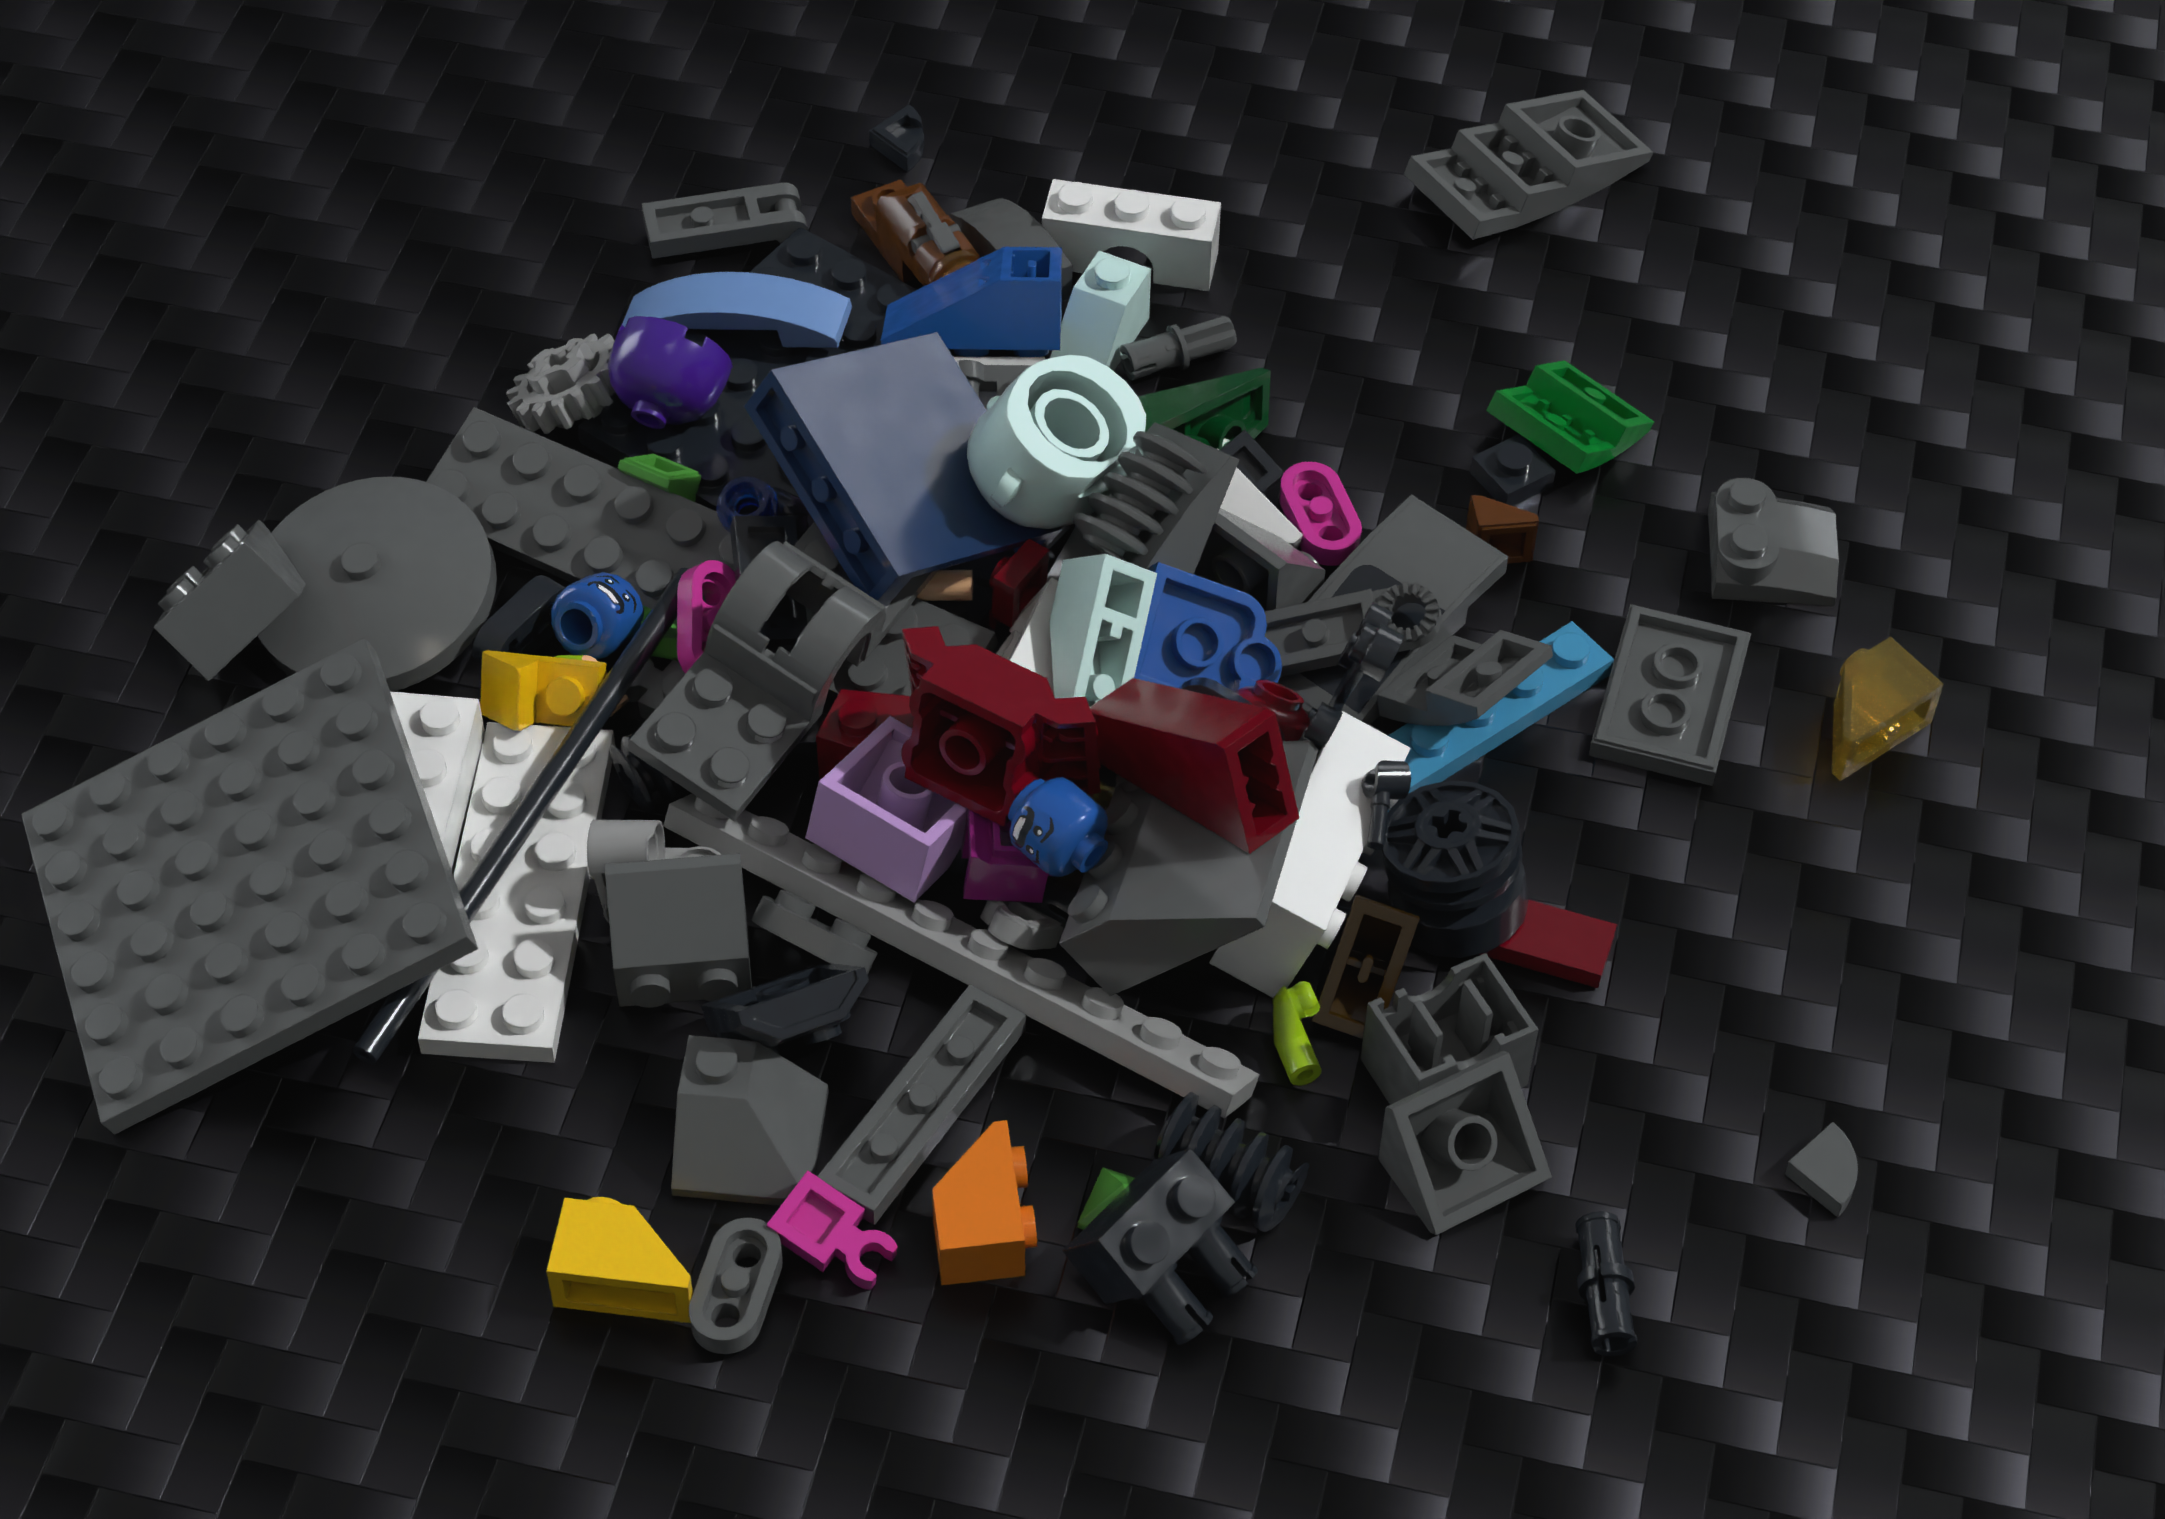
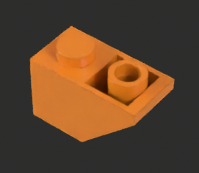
M1007 1120L993 1122L932 1189L933 1225L941 1286L1025 1276V1249L1037 1247L1033 1206H1020L1017 1189L1028 1187L1024 1146L1011 1147Z

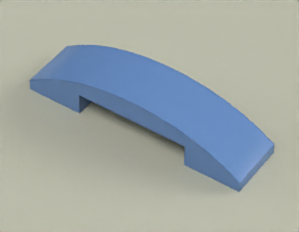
M711 272L674 278L641 291L633 296L622 325L625 327L628 318L634 316L656 317L679 323L688 327V329L777 330L783 347L838 348L852 309L850 298L795 279L758 273Z

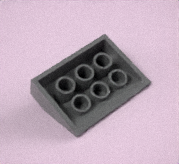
M1311 740L1282 741L1298 813L1300 812L1319 750ZM1117 775V785L1109 807L1106 809L1108 826L1104 839L1108 842L1107 850L1100 861L1092 869L1084 873L1077 895L1068 907L1069 917L1059 944L1109 996H1112L1265 927L1297 821L1249 854Z

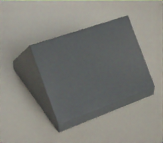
M1498 1052L1387 1106L1385 1109L1378 1160L1432 1234L1438 1235L1552 1178L1509 1052Z

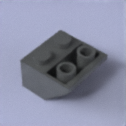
M260 520L247 531L239 524L235 525L211 548L212 552L203 560L208 568L200 573L194 566L190 567L168 588L167 594L158 602V605L164 612L154 628L208 681L301 595L306 585L270 530Z

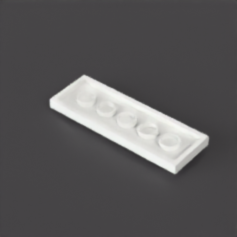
M487 722L454 871V879L458 891L466 883L571 727L530 725L518 731L497 722ZM600 730L471 921L470 926L478 950L440 968L430 982L418 1035L421 1054L555 1063L590 881L587 863L588 831L592 820L602 819L612 766L610 747L612 745L615 746L613 730Z

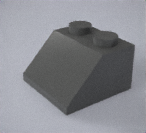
M740 853L605 864L613 970L619 1007L637 1005L653 1008L665 1003L695 1000L711 1002L752 988L748 925Z

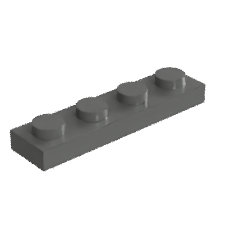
M969 985L817 1177L865 1209L863 1219L875 1225L1025 1032L1026 1014Z

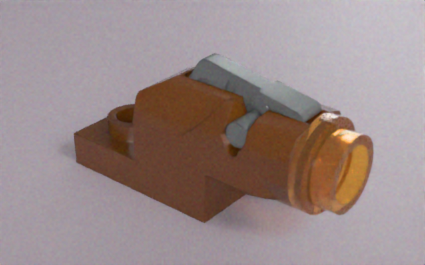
M900 179L851 197L852 215L898 278L904 283L917 279L922 285L926 286L979 259V254L963 232H961L960 227L945 214L923 183L907 187Z

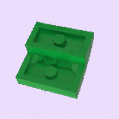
M1565 360L1536 365L1525 386L1497 390L1486 410L1576 474L1598 467L1618 456L1645 436L1655 422Z

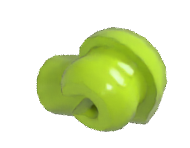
M1300 981L1288 989L1284 985L1273 998V1042L1290 1082L1297 1086L1309 1084L1321 1074L1320 1064L1300 1020L1316 1015L1320 1009L1311 984L1306 981Z

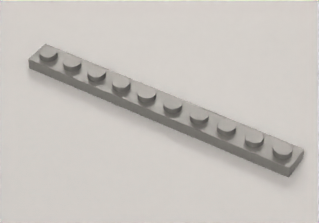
M693 793L669 804L663 827L700 846L712 848L721 855L740 853L742 868L953 978L980 989L1026 1014V1016L1182 1097L1193 1092L1199 1096V1106L1209 1110L1213 1105H1216L1222 1109L1221 1117L1226 1118L1252 1097L1260 1074L1241 1065L1240 1060L1231 1052L1217 1047H1206L1182 1035V1031L1174 1023L1163 1018L1147 1017L1124 1005L1122 998L1117 994L1109 996L1103 988H1091L1066 975L1065 969L1059 964L1048 959L1033 958L1009 946L1010 944L999 940L988 930L976 929L953 917V912L940 903L920 899L912 902L820 846L811 844L789 832V828L781 821L770 817L757 816L745 809L733 821Z

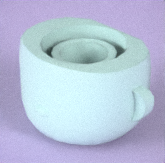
M1064 355L1039 361L1026 368L1005 389L1001 396L992 397L988 401L987 411L978 419L968 440L967 459L970 473L981 495L1004 518L1020 526L1040 529L1074 524L1073 518L1077 513L1090 515L1094 512L1088 502V498L1092 493H1100L1107 496L1111 494L1103 482V477L1107 472L1126 476L1125 471L1118 462V457L1122 452L1135 454L1138 448L1133 442V436L1137 431L1145 432L1146 413L1138 396L1127 382L1108 366L1090 357Z

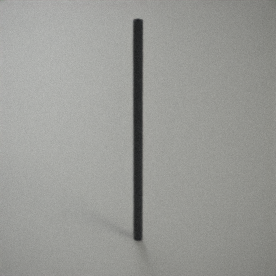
M680 568L459 891L469 923H471L677 618L678 583L688 568ZM438 970L388 995L352 1048L356 1057L368 1064H375Z

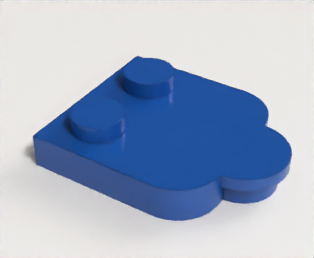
M1160 562L1149 567L1150 571L1157 573L1134 676L1135 679L1179 688L1184 682L1192 678L1206 677L1217 681L1233 692L1245 686H1255L1257 680L1278 682L1282 671L1281 656L1277 647L1265 637L1267 627L1266 615L1261 604L1253 596Z

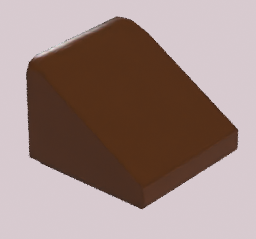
M1471 495L1466 530L1507 555V564L1533 561L1539 525L1538 515L1484 496Z

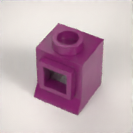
M968 809L961 846V857L969 859L963 885V899L1042 903L1047 878L1054 876L1045 873L1014 847L1009 831L1011 821L1003 827Z

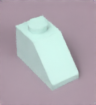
M1098 251L1073 287L1061 323L1060 350H1052L1050 358L1064 355L1086 356L1108 366L1114 371L1121 361L1120 356L1122 353L1120 352V346L1134 342L1149 319L1151 269Z

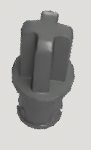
M1225 316L1180 329L1176 324L1170 325L1165 333L1121 345L1120 352L1122 355L1120 358L1122 366L1131 381L1177 366L1179 370L1188 369L1191 360L1230 349L1237 343L1236 332L1231 320Z

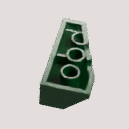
M1257 368L1138 396L1146 413L1145 432L1156 422L1219 450L1243 430H1246L1255 439L1268 426L1271 370Z

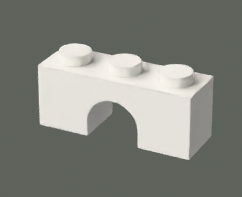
M1053 179L1042 216V226L1059 247H1062V251L1073 265V272L1084 273L1098 251L1103 252L1111 247L1126 246L1141 251L1150 259L1153 265V283L1209 291L1218 255L1221 202Z

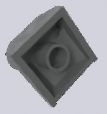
M1751 478L1731 479L1723 483L1717 492H1711L1708 505L1712 599L1823 606L1835 605L1839 554L1836 514L1830 507L1776 498L1774 492L1766 484Z

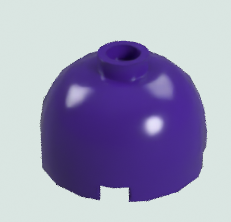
M634 316L628 318L625 327L621 324L608 362L610 383L618 398L625 406L632 410L631 416L633 419L647 427L662 429L666 424L681 425L701 419L714 407L727 383L733 367L729 355L708 337H705L702 347L686 339L685 335L688 327L656 317Z

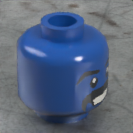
M605 572L587 576L568 585L557 595L551 608V625L555 637L562 647L572 655H588L596 660L607 658L626 648L644 619V608L640 596L633 586L619 575Z
M1057 777L1047 781L1043 779L1034 780L1018 794L1009 809L1008 819L1012 822L1009 830L1012 844L1040 869L1051 876L1062 877L1071 874L1077 869L1082 873L1087 872L1100 861L1107 850L1108 842L1104 839L1108 826L1106 810L1066 778Z

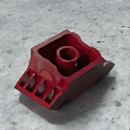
M938 626L902 629L912 693L909 699V707L914 717L911 736L906 740L901 749V757L906 767L904 778L1003 827L1009 822L1008 813L1013 801L1034 780L1043 779L1047 781L1063 777L1072 781L1086 794L1101 793L1100 761L1098 758L1099 746L1097 742L1098 730L1086 697L1055 699L1047 677L1041 676L977 644L946 646Z

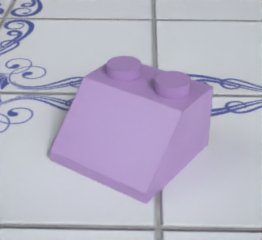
M889 716L818 782L806 839L912 902H915L950 867L962 846L968 809L904 778L906 767L901 757V749L906 740L911 736L912 728Z

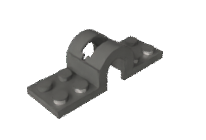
M813 522L794 546L786 541L784 544L779 541L772 542L753 559L738 578L711 625L705 651L631 737L628 751L735 821L821 716L830 685L846 657L848 656L847 661L857 667L862 661L864 662L938 570L912 577L890 604L884 606L852 584L815 522ZM787 594L816 614L798 637L791 653L783 647H779L776 653H773L766 649L770 639L761 634L760 631L779 602Z

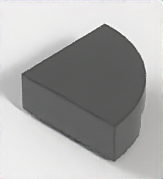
M1832 1122L1788 1162L1785 1175L1836 1217H1839L1848 1206L1857 1181L1858 1163L1854 1148L1844 1132Z

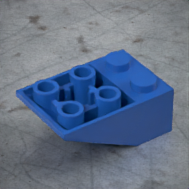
M1002 247L888 304L881 336V345L938 332L947 348L954 349L956 355L963 357L985 356L989 354V350H1013V353L1020 357H1043L1049 353V350H1060L1062 247Z

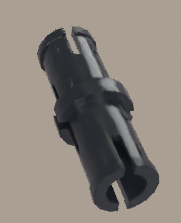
M1591 1212L1580 1217L1575 1224L1583 1270L1577 1277L1579 1295L1588 1304L1592 1334L1590 1340L1594 1352L1603 1356H1620L1631 1352L1638 1344L1637 1336L1634 1334L1629 1296L1632 1295L1635 1289L1633 1273L1624 1264L1620 1237L1621 1224L1620 1220L1618 1221V1217L1610 1212Z

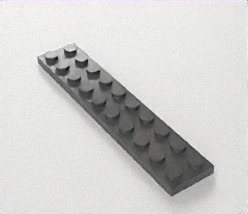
M475 407L427 480V483L436 485L455 495L470 508L481 523L492 548L570 583L601 572L619 575L633 586L640 596L642 605L650 609L657 603L680 568L690 569L705 561L717 560L725 563L734 571L730 535L732 518L675 493L671 494L624 474L617 468ZM702 593V599L706 603V598ZM916 598L864 662L862 661L857 667L847 661L848 656L846 657L830 685L827 697L835 700L841 689L911 696L902 629L938 626L946 646L977 644L991 652L995 650L999 643L996 633ZM806 607L807 623L816 613Z

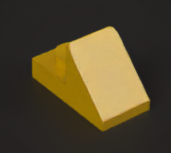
M491 650L483 651L481 713L489 719L518 731L534 723L572 727L605 679L607 663Z

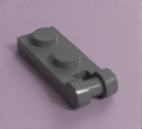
M776 183L642 203L643 220L652 259L777 240L781 244L798 228L809 231L805 216L799 211L801 209V200L798 190L790 183Z

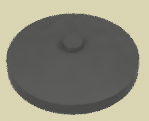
M373 477L355 480L326 490L297 507L272 531V535L306 585L301 595L258 635V638L271 660L288 676L366 638L377 652L391 692L417 684L436 674L461 655L477 636L489 615L496 592L497 573L494 554L484 529L476 515L455 495L436 485L417 479Z

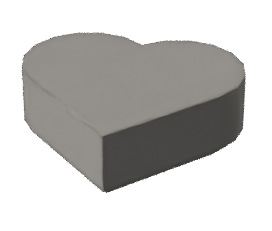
M987 900L980 915V918L989 925L988 931L993 936L1007 944L1025 950L1056 948L1063 932L1060 922L1023 902Z

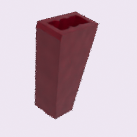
M1132 678L1090 707L1098 730V758L1102 766L1245 852L1252 853L1300 818L1275 712L1268 708Z

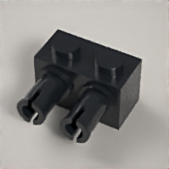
M1191 1148L1153 1160L1062 1250L1106 1305L1133 1298V1300L1142 1298L1171 1333L1177 1345L1187 1343L1202 1332L1203 1329L1198 1325L1200 1322L1203 1326H1207L1213 1319V1314L1205 1309L1174 1271L1177 1267V1261L1186 1252L1189 1253L1216 1286L1222 1298L1231 1297L1248 1284L1243 1277L1246 1276L1248 1279H1253L1258 1272V1268L1254 1263H1251L1220 1226L1223 1220L1222 1215L1235 1201Z

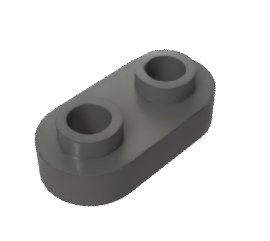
M780 890L776 900L762 896L751 918L754 923L830 964L865 967L868 974L878 954L867 946L871 938L869 933L837 918L832 927L814 919L811 916L816 906L787 891Z
M756 1218L735 1219L722 1226L713 1237L689 1304L692 1334L697 1343L710 1352L732 1354L742 1351L750 1346L760 1333L783 1264L779 1235L768 1228L765 1221ZM747 1257L755 1258L759 1261L756 1265L749 1268L737 1265L738 1261ZM725 1317H731L738 1321L731 1327L722 1328L715 1325L718 1320Z

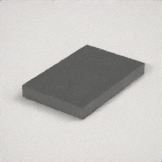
M1630 604L1591 741L1589 756L1713 786L1751 633Z

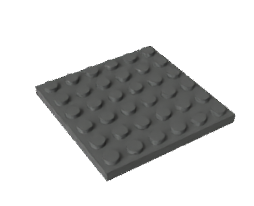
M366 638L331 654L21 814L100 1121L114 1135L478 950L377 652Z

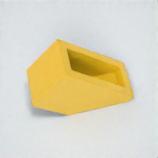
M592 1197L588 1200L564 1198L546 1270L553 1307L690 1323L689 1304L693 1295L690 1275L635 1206L623 1205L607 1197Z

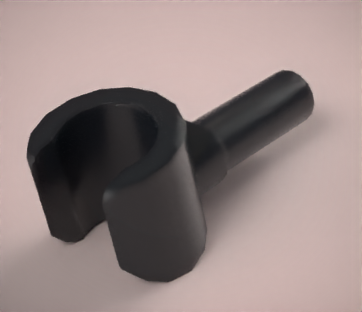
M1381 760L1377 763L1375 769L1366 773L1362 779L1363 793L1365 797L1371 798V818L1367 846L1371 849L1380 850L1384 847L1390 799L1403 800L1409 793L1411 771L1409 765L1404 761Z

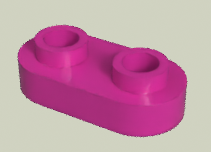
M1301 462L1289 467L1281 478L1279 501L1286 518L1303 534L1300 543L1301 550L1311 555L1318 564L1327 566L1341 565L1360 545L1362 525L1339 476L1333 469L1318 462Z
M708 560L688 569L683 573L678 583L677 655L680 666L685 674L705 651L711 625L722 603L736 583L735 572L728 565L717 560ZM702 593L706 598V603L702 599Z

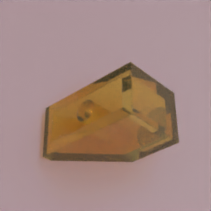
M1891 636L1870 650L1866 648L1857 650L1844 662L1840 669L1841 681L1834 702L1832 774L1840 781L1932 722L1944 684Z

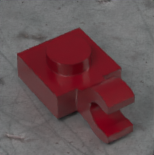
M1028 539L1012 557L1006 555L997 563L989 580V587L993 589L992 607L989 610L990 627L996 629L1000 623H1003L1011 628L1024 607L1046 584L1049 549Z

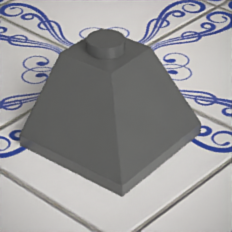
M1220 508L1194 575L1253 596L1261 604L1265 612L1307 603L1323 585L1325 569L1319 566L1318 562L1311 555L1297 550L1281 537Z
M689 1035L677 1093L671 1183L672 1196L781 1206L807 1170L815 1175L829 1093L828 1084L757 1041Z

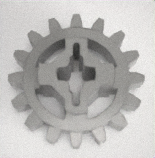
M595 333L590 334L584 340L582 338L570 339L564 346L543 350L527 364L530 371L516 376L513 379L516 387L511 388L506 393L510 400L507 404L521 427L525 426L531 432L541 428L544 434L550 433L555 427L568 429L571 428L574 421L582 418H595L605 406L613 403L610 396L615 391L610 383L608 362L614 344L611 334H606L599 340Z

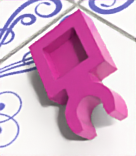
M808 1170L766 1225L778 1233L782 1245L822 1272L825 1271L834 1257L845 1263V1270L849 1279L855 1285L867 1290H871L876 1284L877 1275L871 1269L862 1265L860 1257L866 1252L875 1251L892 1261L897 1255L898 1246L888 1234L878 1230L861 1231L857 1228L864 1218L865 1209Z

